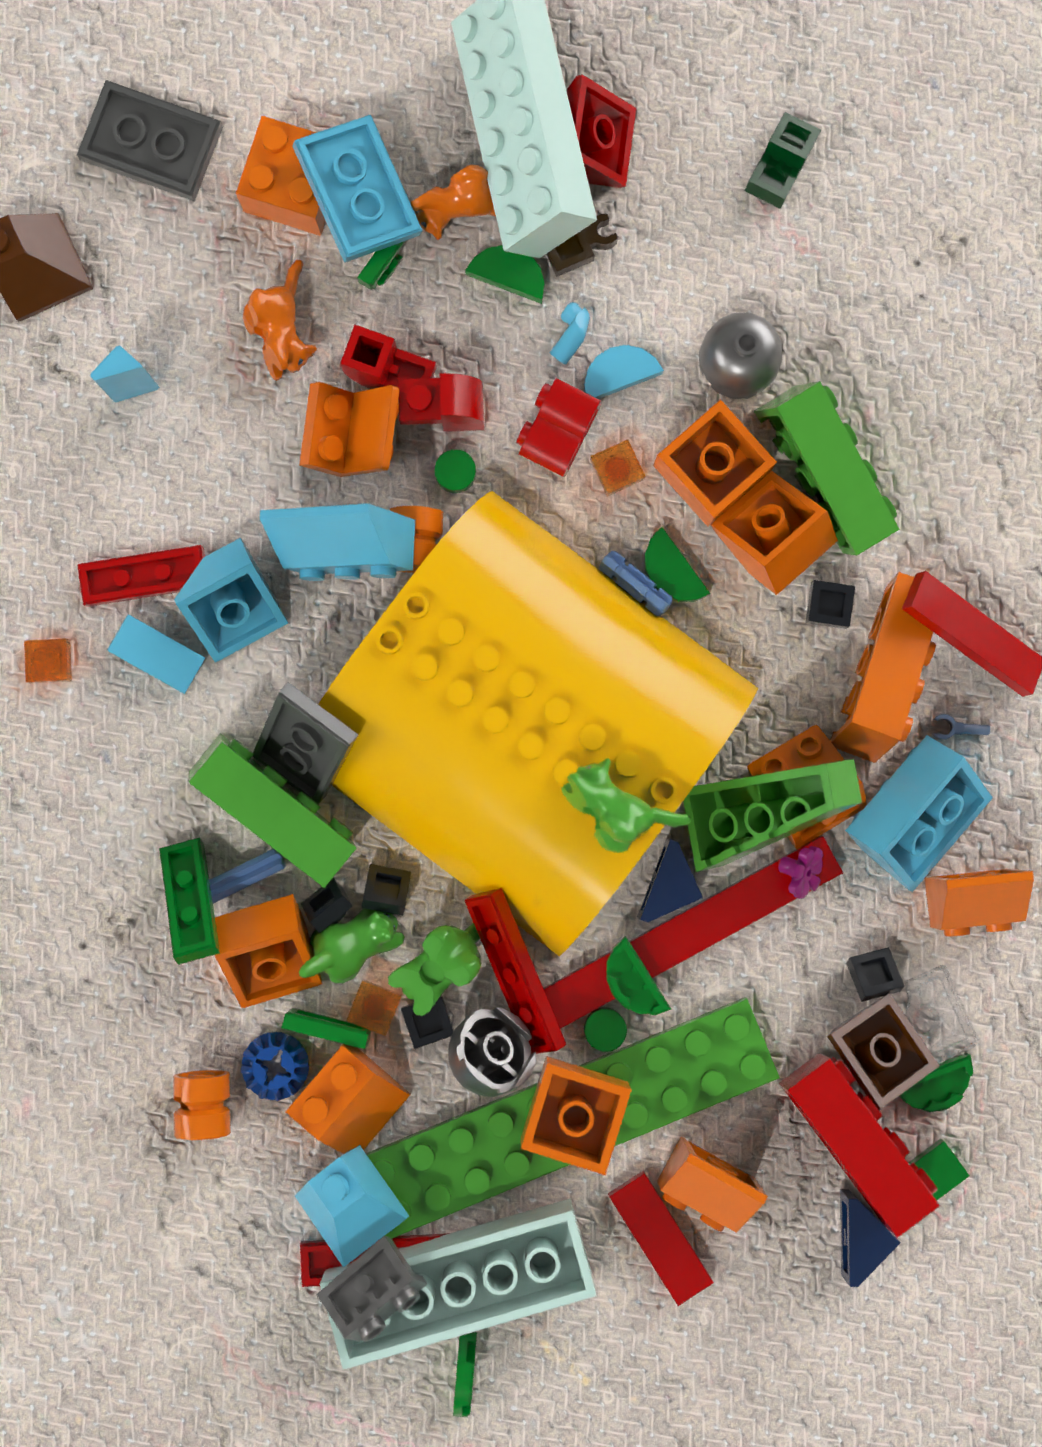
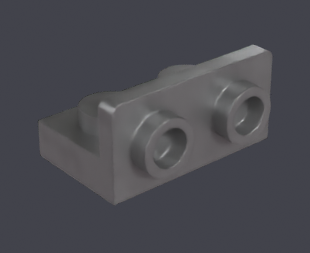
M383 1236L316 1295L344 1339L367 1342L378 1336L385 1329L386 1324L384 1321L396 1311L403 1312L414 1305L420 1298L418 1292L427 1285V1282L423 1276L413 1272L392 1239Z

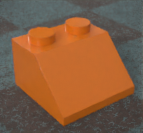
M773 471L766 475L711 524L712 529L747 572L775 595H778L838 541L828 511Z
M999 869L924 878L930 927L944 930V936L969 935L970 927L986 925V932L1012 930V922L1026 921L1034 882L1033 871Z
M293 894L215 917L220 953L216 954L215 958L241 1008L322 985L320 973L307 978H302L299 975L300 968L306 961L314 957L315 954L313 947L310 945V936L306 922Z
M342 1044L290 1105L286 1113L318 1141L345 1154L359 1145L364 1150L411 1093L359 1048Z
M680 1137L657 1180L660 1190L664 1192L662 1198L666 1202L682 1211H685L687 1206L702 1213L700 1216L701 1221L720 1232L723 1231L724 1227H727L737 1233L763 1206L768 1197L755 1177L683 1137Z

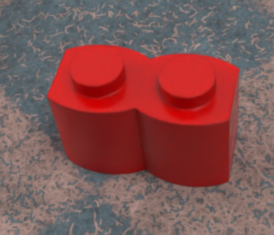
M557 378L552 386L545 383L535 402V406L540 408V411L534 423L526 421L517 438L516 444L522 446L519 455L565 477L601 407L602 401Z

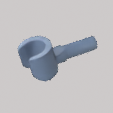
M947 714L938 715L933 719L945 720L950 725V732L948 734H932L938 740H947L954 734H990V725L956 722L952 716Z

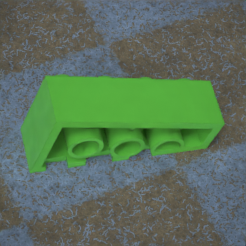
M821 381L796 385L754 410V413L761 423L766 420L770 421L776 431V437L772 440L780 454L784 453L790 460H794L798 466L795 468V478L811 497L816 495L820 501L817 504L828 511L838 540L836 543L843 554L857 556L900 530L894 520L897 517L896 510L892 502L886 496L880 494L875 484L877 474L872 465L867 460H862L855 447L858 444L857 437L847 423H842L836 411L838 402L831 389L826 385L823 386Z
M220 733L189 771L188 783L325 888L356 850L354 842L350 839L353 832L335 817L330 822L317 812L321 807L302 791L298 795L294 794L285 786L287 779L269 765L265 768L261 767L251 758L254 753L235 738L229 741Z
M854 759L694 786L683 802L685 814L691 818L688 830L695 870L700 872L727 865L862 803Z

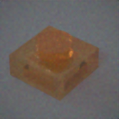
M628 439L590 456V462L607 497L645 480L646 476Z
M69 639L24 641L25 680L27 683L72 681L71 643Z
M363 979L346 1021L386 1036L402 994Z

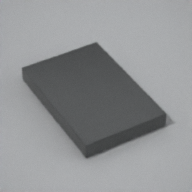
M106 80L77 156L83 162L195 201L223 125L220 120Z
M287 682L276 697L253 751V757L264 766H271L287 779L288 784L299 792H304L319 805L327 796L358 734Z

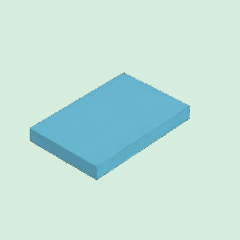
M371 115L294 140L292 146L344 263L420 236L422 228Z

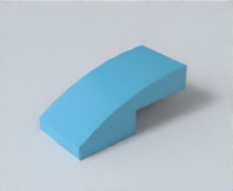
M127 614L107 648V651L184 694L205 660V657L129 614Z

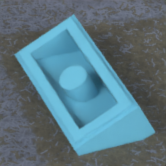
M120 345L116 346L90 376L115 403L150 393L160 388L145 368Z

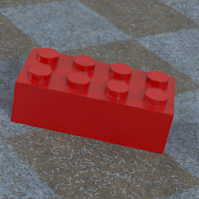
M818 1053L779 1082V1085L880 1221L899 1238L940 1206L932 1195L938 1189L922 1168H918L913 1162L909 1164L904 1158L910 1154V1151L894 1131L891 1132L887 1127L882 1128L877 1122L883 1116L867 1095L864 1096L860 1091L856 1093L850 1086L856 1080L845 1064L834 1056L828 1058Z

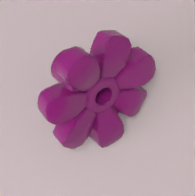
M814 846L803 848L799 852L798 860L787 856L781 859L779 872L792 877L788 889L791 894H794V897L804 899L808 895L809 890H817L821 880L816 874L822 871L823 851L820 848Z

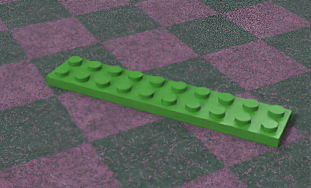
M746 997L579 1065L583 1068L628 1081L632 1089L615 1146L780 1078ZM538 1083L366 1153L410 1216L385 1236L392 1239L571 1165L521 1149V1136Z

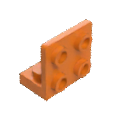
M322 382L311 383L299 466L338 477L387 471L394 451L392 443L395 420L399 412V388L389 385L353 393Z
M813 725L753 761L747 766V769L751 776L844 761L845 759L820 727ZM858 776L862 803L788 836L796 850L866 807L867 801L864 786Z

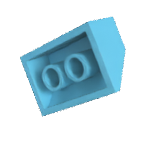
M369 503L260 510V521L282 567L299 572V579L324 581L325 574H334V577L338 579L357 580L360 579V573L370 572V576L375 578H396V571H413L415 519Z
M926 735L920 744L909 752L906 760L896 772L881 785L878 793L866 807L856 814L852 823L845 831L862 851L906 889L913 892L993 797L962 755Z

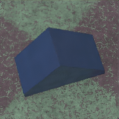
M666 839L637 915V918L645 922H651L703 898L679 843L671 839Z
M840 1189L841 1275L849 1287H859L901 1242L849 1189Z

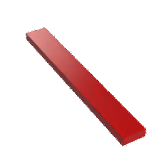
M819 836L799 849H795L785 855L798 860L799 852L803 848H809L810 846L820 848L823 851L822 871L816 874L821 880L819 886L843 874L823 836ZM783 857L630 940L629 942L651 977H656L797 899L788 889L792 877L779 872V863ZM611 951L543 988L560 1029L616 999L612 995L606 980V962Z

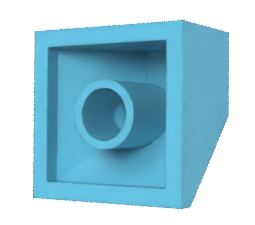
M241 538L203 557L174 599L176 605L215 663L288 624L264 576Z
M360 1145L333 1161L309 1180L295 1195V1198L343 1267L410 1217Z

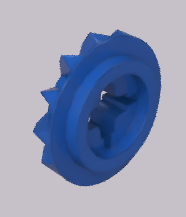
M269 1032L254 1039L243 1053L240 1072L243 1074L246 1088L251 1089L260 1099L280 1101L294 1095L303 1086L309 1072V1059L305 1048L296 1038L283 1032ZM282 1050L280 1065L291 1075L288 1073H277L270 1082H267L269 1068L264 1066L263 1062L258 1061V1059L271 1061Z

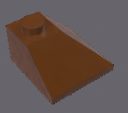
M58 213L17 214L0 218V293L18 322L93 289Z

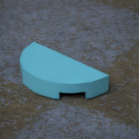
M630 345L610 347L599 354L589 366L584 383V392L600 399L663 375L664 370L657 359L642 348Z

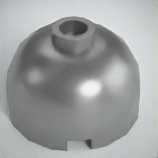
M750 312L733 313L719 319L706 332L699 350V368L702 375H705L706 380L712 384L711 388L717 393L731 399H748L763 391L774 381L782 363V342L776 329L765 318Z
M496 1007L493 1010H476L456 1027L449 1041L448 1062L453 1076L462 1087L479 1096L495 1097L517 1089L531 1076L536 1062V1052L531 1054L529 1040L532 1039L529 1029L518 1016L505 1008Z

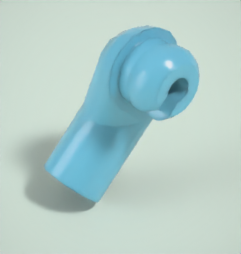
M575 302L569 303L563 310L561 319L569 327L550 351V354L564 365L568 363L583 343L590 320L588 310L580 308Z

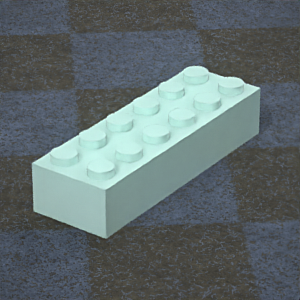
M476 0L457 16L451 24L484 167L488 171L487 180L503 250L540 258L597 221L545 0Z
M571 1198L446 1234L433 1240L398 1248L413 1272L423 1276L427 1285L418 1292L420 1298L414 1305L403 1312L396 1311L384 1321L386 1324L385 1329L370 1341L344 1339L329 1314L328 1317L342 1368L345 1370L597 1296L595 1283ZM352 1263L347 1264L345 1267L339 1266L326 1269L320 1282L321 1290Z

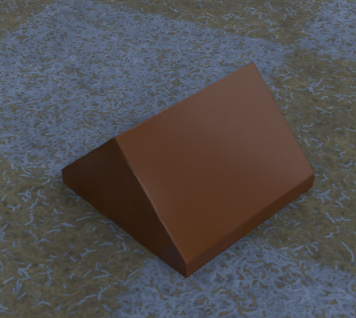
M891 993L837 1025L827 1035L864 1093L879 1110L940 1066Z

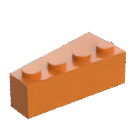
M898 572L885 588L868 638L874 640L875 643L874 645L868 644L859 659L855 673L862 677L861 681L855 682L849 696H846L840 712L848 715L845 724L837 732L834 731L830 739L836 749L876 763L899 741L904 742L907 739L913 724V718L908 717L911 704L917 703L924 688L925 681L919 679L923 666H928L936 648V643L931 642L933 632L902 610L914 577Z

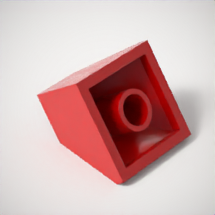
M583 74L578 75L566 89L588 183L615 188L626 187L637 108Z

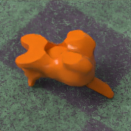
M470 164L451 177L448 187L441 188L436 186L411 201L413 210L419 211L416 217L423 230L433 234L439 240L442 238V230L451 219L484 215L496 217L487 180L488 171L480 165Z
M296 260L290 266L284 286H272L265 290L256 288L249 296V301L243 310V322L249 334H257L264 339L262 348L264 360L270 375L275 381L282 378L283 370L288 369L292 373L298 372L307 363L308 359L313 356L312 353L317 350L315 345L303 343L296 335V304L294 297L303 268L302 260Z

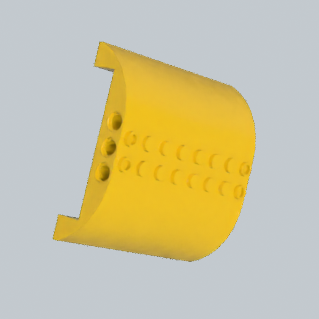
M490 491L473 504L433 548L346 662L318 705L358 734L332 786L477 894L502 888L516 924L560 957L600 912L665 826L664 824L654 823L644 835L634 840L625 852L616 853L604 849L594 834L596 832L595 817L574 808L561 790L565 784L569 783L567 779L569 774L575 773L580 766L600 763L609 758L611 765L608 772L613 785L626 793L640 798L652 808L675 813L736 728L755 697L758 687L665 618L655 616L645 608L646 604L639 603L617 585L615 581L495 492Z

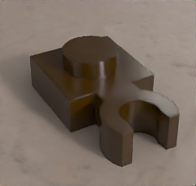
M608 214L597 215V221L546 254L556 277L593 262L595 255L592 249L608 250L617 244L618 236L616 233L603 237L597 231L599 228L609 224Z

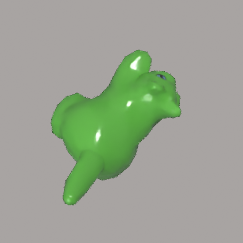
M609 758L600 763L578 767L575 773L569 774L567 778L569 783L561 788L564 796L574 808L595 817V837L604 849L612 852L627 851L632 842L644 835L654 823L677 827L688 825L691 822V818L686 814L652 808L640 798L626 793L613 785L608 772L611 765Z
M363 908L347 923L331 924L321 933L317 930L313 931L310 937V945L314 949L315 956L304 963L299 970V975L302 978H307L325 971L332 982L341 984L354 979L367 959L396 949L404 943L405 936L403 933L396 931L398 927L397 918L391 913Z
M474 923L464 931L453 925L438 926L427 934L422 944L423 952L412 961L394 970L388 976V984L391 987H402V992L407 998L414 1000L413 1012L416 1015L424 1016L430 1012L442 993L451 984L454 983L458 987L466 985L479 973L481 961L476 943L480 940Z

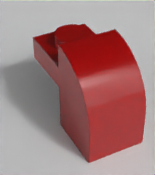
M356 324L353 327L340 362L345 375L368 389L389 385L398 387V379L433 378L437 368L436 362L398 349L395 338Z
M439 373L440 378L398 379L400 425L442 424L443 432L484 430L483 383L480 379L452 373Z

